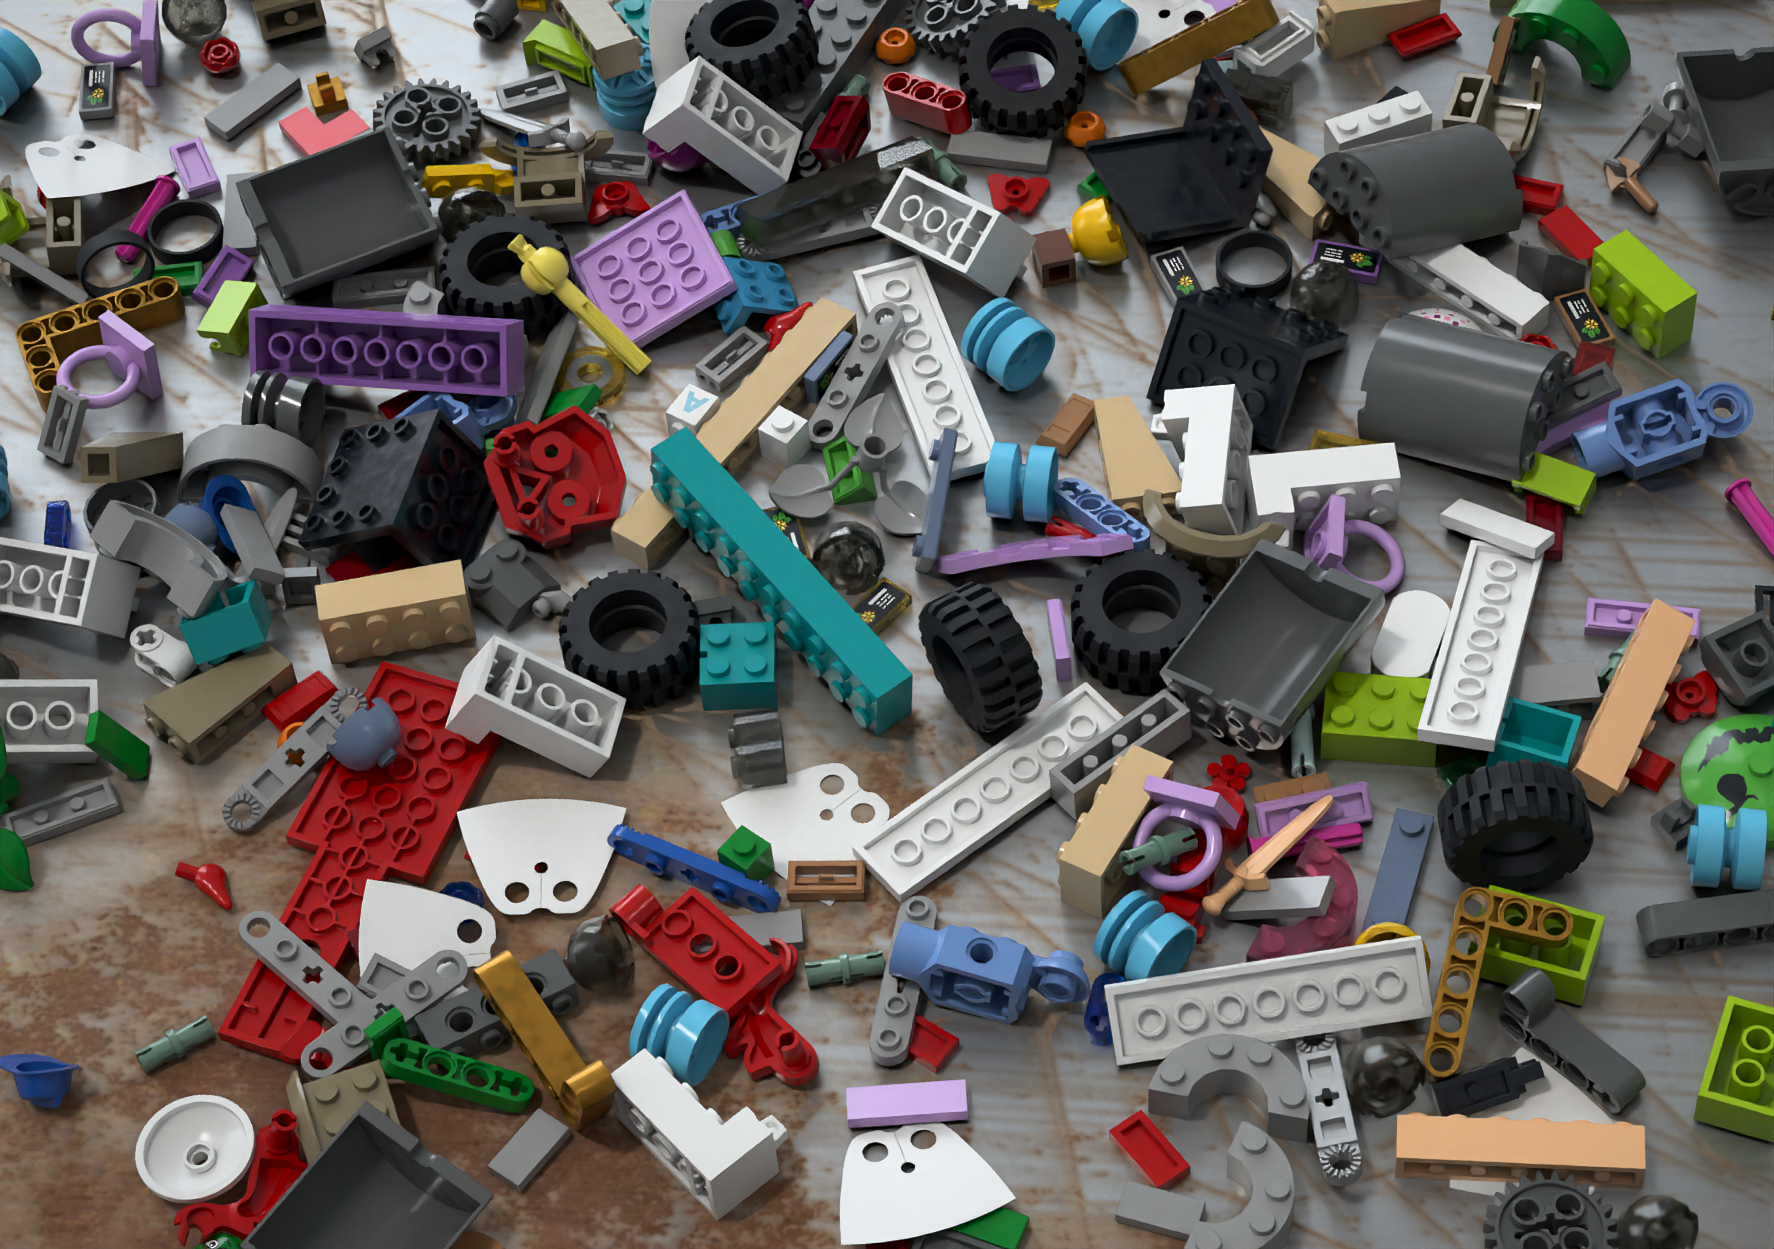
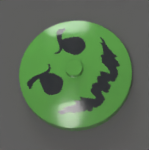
M1743 714L1724 718L1704 728L1688 745L1682 759L1679 775L1681 796L1683 799L1688 798L1696 807L1697 804L1724 806L1727 828L1733 829L1739 808L1766 810V850L1774 849V727H1771L1774 716Z

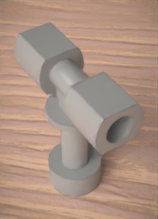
M1679 81L1669 83L1663 93L1664 106L1652 100L1642 110L1639 121L1659 135L1666 131L1676 138V146L1696 158L1705 147L1698 129L1689 123V116L1684 111L1688 108L1689 103L1682 83Z

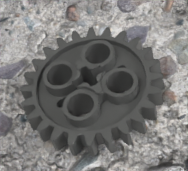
M911 0L913 6L906 8L909 15L904 20L907 23L906 28L918 46L922 45L924 50L932 47L934 52H937L943 46L945 51L949 52L953 44H956L959 49L962 47L966 34L970 31L974 32V24L980 18H984L987 21L990 19L989 12L1007 6L1005 0Z
M419 78L418 85L414 86L411 82L405 81L406 88L402 89L399 86H393L394 94L384 92V100H377V109H373V131L389 126L394 137L400 136L407 151L406 161L411 159L412 156H417L418 163H422L425 157H429L431 162L435 163L437 156H442L447 161L449 160L450 152L460 156L461 147L470 149L471 141H477L478 132L481 131V109L478 108L477 99H471L470 91L461 93V85L449 88L448 80L441 85H437L436 78H433L429 84H425L423 79Z
M1536 1170L1535 1181L1530 1182L1524 1174H1521L1519 1187L1508 1181L1505 1184V1194L1499 1192L1494 1194V1205L1487 1206V1219L1484 1220L1483 1233L1487 1234L1484 1236L1483 1245L1487 1249H1567L1570 1246H1577L1581 1249H1614L1618 1247L1619 1235L1615 1233L1617 1232L1618 1219L1610 1218L1613 1209L1611 1204L1600 1206L1603 1198L1601 1191L1592 1195L1588 1194L1589 1181L1577 1187L1574 1185V1174H1570L1564 1182L1559 1180L1557 1170L1553 1171L1551 1179H1545L1541 1171ZM1569 1210L1575 1213V1215L1565 1216L1559 1211ZM1529 1215L1533 1217L1534 1220L1524 1221L1520 1219L1518 1216Z

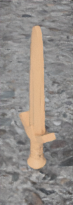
M1327 795L1312 804L1238 867H1236L1232 857L1225 859L1224 864L1231 878L1214 894L1203 898V909L1209 915L1218 916L1221 914L1224 905L1241 889L1248 891L1270 889V882L1265 873L1328 811L1334 802L1333 797Z

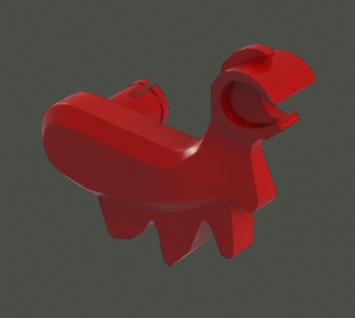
M773 937L769 938L775 955H778L776 958L781 962L784 971L729 1019V1025L734 1024L727 1036L725 1052L729 1059H734L744 1053V1065L750 1079L753 1081L773 1073L786 1084L799 1086L813 1080L818 1074L820 1063L813 1046L773 1009L772 1001L775 995L793 977L799 962L798 951L794 945L789 944L788 946L782 939Z
M285 1109L276 1111L272 1115L271 1125L265 1126L258 1132L255 1153L249 1169L246 1192L242 1199L227 1205L199 1202L188 1205L176 1213L173 1223L174 1226L179 1225L177 1238L183 1247L186 1245L190 1228H196L201 1232L200 1243L202 1244L219 1231H228L244 1241L309 1165L298 1159L299 1139L294 1132L297 1126V1122H295L297 1117L293 1112Z

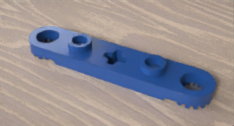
M617 824L607 837L609 846L613 847L614 851L620 856L645 866L647 870L654 874H665L708 892L721 902H732L756 913L775 912L781 903L782 898L778 892H774L775 888H768L770 884L766 883L764 886L761 880L759 882L757 879L750 880L746 877L745 873L648 833L641 835L639 831L634 832V828L630 830L628 825Z

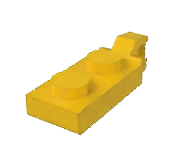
M491 164L425 167L420 189L425 187L429 198L438 199L493 196L495 193L499 196L514 194L515 175L513 170L493 169Z

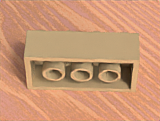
M461 559L315 586L319 622L331 664L347 663L362 658L386 656L395 652L424 649L428 646L450 642L458 643L463 640L476 638L472 607Z
M1134 744L1130 746L1125 756L1120 755L1116 759L1111 771V778L1106 785L1101 784L1098 787L1090 811L1081 814L1076 823L1074 836L1070 842L1065 841L1058 851L1056 861L1059 863L1060 873L1057 883L1060 884L1062 902L1102 919L1129 877L1122 867L1134 862L1131 859L1120 863L1119 854L1124 850L1132 849L1134 833L1139 823L1150 811L1159 806L1143 790L1147 775L1173 781V761ZM1162 823L1154 829L1150 837L1155 835Z

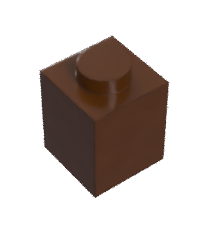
M1065 228L1032 235L1037 239L1032 247V259L1042 288L1076 281V259Z

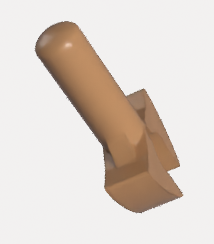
M1617 157L1619 163L1627 169L1626 175L1628 178L1617 177L1608 166L1606 167L1607 181L1613 194H1616L1620 189H1627L1648 213L1656 211L1659 206L1658 202L1637 180V174L1643 171L1642 166L1631 159Z

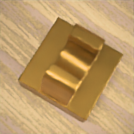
M328 71L315 74L316 83L308 84L307 87L316 116L349 108L339 76L330 78Z

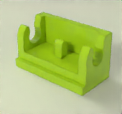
M225 280L196 330L200 337L213 338L218 341L211 342L209 349L216 352L234 354L239 357L243 355L249 344V309L268 304L258 283Z
M1536 452V461L1532 471L1525 472L1521 482L1512 480V486L1515 487L1514 491L1522 493L1523 489H1527L1573 506V509L1576 510L1575 513L1581 516L1597 490L1596 473Z

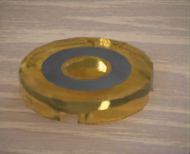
M598 346L581 347L569 352L564 357L555 380L557 390L562 392L596 384L603 393L594 406L607 403L608 398H611L613 395L615 398L621 393L625 384L624 365L621 359L607 348ZM587 374L599 375L596 379L590 381L582 379Z

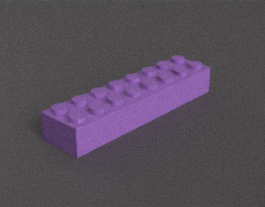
M274 304L249 309L250 378L255 371L268 370L271 373L281 372L288 379L294 375L314 377L322 381V384L504 397L524 391V320Z

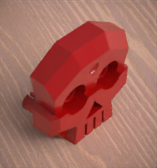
M576 405L537 425L528 420L504 428L494 438V447L484 460L483 465L507 535L515 534L526 537L545 548V550L572 542L573 534L610 527L619 517L627 479L612 436L608 429ZM549 449L558 451L557 456L554 458L547 457L545 453ZM522 485L534 488L527 498ZM567 497H572L576 502L572 506H565L563 500Z

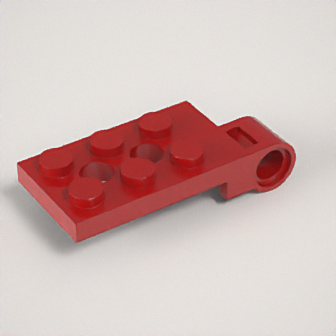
M637 884L609 909L614 921L628 936L701 1000L703 999L725 1009L729 1014V1019L784 971L781 962L693 886L665 911L652 893L641 884ZM710 942L713 944L706 953H694V949L700 943ZM725 965H738L737 970L729 976L719 975V971Z

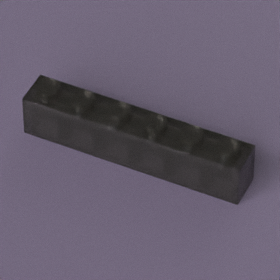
M910 136L737 204L742 236L763 249L887 199L904 167L929 179H938L933 148L919 139Z

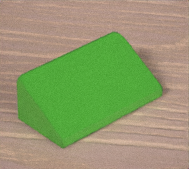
M845 436L822 449L829 482L836 477L850 462L851 457L857 453L858 448L851 446L846 441ZM854 466L831 490L834 504L837 506L867 501L877 497L873 474L861 471L858 466Z

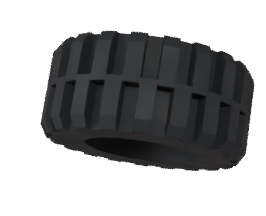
M713 0L711 3L706 2L701 6L699 14H694L685 33L686 42L684 45L690 62L696 57L701 56L763 103L770 99H773V101L778 100L787 91L791 93L797 89L798 83L800 81L804 82L809 77L810 70H813L818 59L819 44L807 6L804 5L803 0Z
M1018 4L1008 5V11L1001 12L999 8L989 12L990 19L986 21L984 18H980L974 24V32L970 31L966 34L963 40L964 47L960 49L958 57L960 90L966 95L971 116L973 119L980 117L981 126L988 131H991L993 127L997 128L998 134L1009 135L1011 133L1027 137V134L1035 133L1036 137L1039 138L1047 135L1048 128L1052 127L1054 131H1057L1064 126V117L1069 119L1077 112V104L1082 103L1085 95L1087 57L1085 49L1082 48L1080 35L1076 31L1072 32V24L1065 18L1057 20L1056 12L1048 8L1045 9V12L1038 11V5L1028 4L1027 9H1018ZM1029 51L1047 59L1054 67L1055 72L1052 79L1040 89L1027 93H1018L998 85L991 77V69L998 60L1010 53Z
M504 213V217L496 218L495 215L485 217V221L480 223L474 221L468 224L466 231L460 230L452 238L453 243L449 242L439 263V277L449 315L524 320V334L527 335L529 340L538 338L540 336L539 333L544 330L546 332L550 331L556 320L559 321L568 313V307L552 292L546 295L536 294L528 289L523 281L503 287L489 286L483 283L492 276L502 272L521 271L524 263L518 258L517 253L508 249V245L518 234H522L527 244H531L536 250L547 246L560 251L568 261L569 273L567 278L575 285L569 249L562 235L557 230L551 229V225L542 220L536 222L534 217L524 214L522 217H515L514 213Z
M1143 548V552L1135 553L1133 549L1122 551L1120 556L1115 557L1114 554L1103 558L1100 566L1095 563L1086 571V577L1083 576L1079 579L1075 586V593L1071 598L1072 642L1074 643V651L1077 658L1083 662L1084 668L1090 674L1096 675L1098 673L1099 680L1109 686L1115 683L1118 684V689L1130 691L1131 688H1140V692H1151V688L1159 686L1161 690L1166 689L1167 684L1159 672L1212 604V595L1210 589L1206 587L1205 579L1199 572H1193V566L1182 559L1178 562L1175 560V555L1163 552L1162 555L1156 554L1154 549ZM1134 608L1155 609L1173 619L1167 626L1147 633L1126 631L1111 622L1118 614Z
M628 569V573L620 574L616 570L608 572V577L600 579L599 576L588 582L589 587L586 589L581 587L572 596L573 602L569 601L563 609V617L559 621L558 628L566 670L626 698L624 709L633 708L634 712L644 711V707L654 705V707L665 704L666 698L671 697L674 699L682 693L683 685L689 686L696 677L695 671L700 668V621L696 604L692 602L691 595L686 589L679 588L678 582L667 576L665 579H661L660 573L648 570L647 574L640 573V569ZM628 628H647L661 634L655 643L636 652L619 653L607 650L601 646L608 637Z
M969 582L927 603L919 614L920 621L918 626L922 634L920 638L926 650V657L932 665L934 675L944 689L943 692L946 697L951 700L954 709L963 716L964 721L968 725H973V728L977 731L992 732L1037 708L1043 695V690L1041 689L1042 679L1038 673L1037 661L1033 657L1031 652L1033 650L1029 641L1026 640L1019 622H1016L1012 611L1008 605L1005 606L997 592H993L991 587L983 583Z
M1519 759L1518 762L1508 763V760L1497 762V765L1492 767L1485 765L1477 768L1475 773L1471 775L1465 774L1460 777L1456 783L1457 785L1452 784L1446 790L1437 808L1445 863L1458 879L1464 883L1468 882L1472 887L1489 888V885L1516 892L1522 891V888L1533 887V889L1543 887L1544 883L1549 881L1554 883L1563 879L1565 873L1571 874L1578 869L1580 863H1583L1590 853L1594 841L1586 793L1582 783L1567 769L1559 765L1553 767L1547 761L1540 760L1538 763H1533L1530 759Z

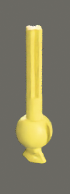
M518 234L508 245V249L517 253L518 258L524 263L520 273L522 281L528 289L540 295L552 292L636 375L652 361L567 278L569 273L568 261L560 251L547 246L536 250L531 244H527L522 234Z

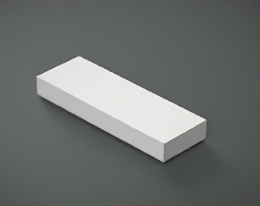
M1461 498L1440 514V525L1531 559H1536L1554 544L1555 533Z

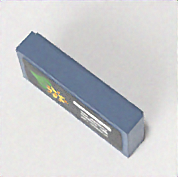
M844 330L840 332L804 375L807 400L817 404L822 399L854 341L852 334Z

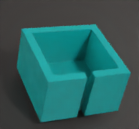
M253 579L226 589L225 593L231 606L225 607L218 592L205 615L192 620L185 617L182 618L179 627L196 665L208 662L209 665H214L226 660L230 653L241 649L243 653H247L263 645L273 616L257 580Z
M774 621L700 625L701 658L699 686L703 710L778 708V644Z
M1508 696L1494 752L1489 751L1486 766L1492 767L1497 765V762L1508 760V763L1518 762L1519 759H1530L1533 763H1538L1540 760L1547 761L1553 767L1559 765L1567 769L1582 717Z

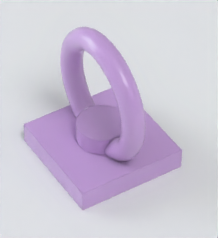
M143 0L142 20L126 11L113 8L95 9L83 14L75 21L71 29V42L74 49L90 63L114 62L116 68L127 67L141 60L143 86H157L161 44L158 0ZM109 21L123 24L131 29V51L119 55L100 53L86 43L84 32L89 26L98 22Z
M110 310L98 317L103 345L89 346L74 352L60 365L56 376V385L63 384L68 387V391L74 390L78 392L72 387L70 382L73 371L88 361L106 359L107 366L117 376L125 379L119 388L107 394L86 395L78 392L79 397L85 396L89 398L87 409H104L118 405L128 399L136 389H139L152 400L163 394L155 344Z
M1332 494L1303 535L1302 555L1312 559L1323 570L1328 571L1330 568H1334L1383 589L1384 594L1392 591L1400 584L1405 572V560L1398 543L1387 531L1378 525L1364 520H1345L1346 498ZM1347 535H1364L1377 542L1385 550L1390 560V571L1385 578L1378 581L1364 580L1353 575L1344 567L1342 562L1348 547Z
M1147 775L1143 790L1159 806L1150 811L1139 823L1134 833L1132 848L1145 844L1154 829L1167 819L1190 828H1203L1207 838V847L1202 861L1197 867L1186 874L1179 876L1165 875L1156 870L1153 865L1138 871V873L1147 883L1161 890L1176 892L1191 889L1206 880L1220 860L1222 834L1219 826L1236 830L1240 815L1220 793Z

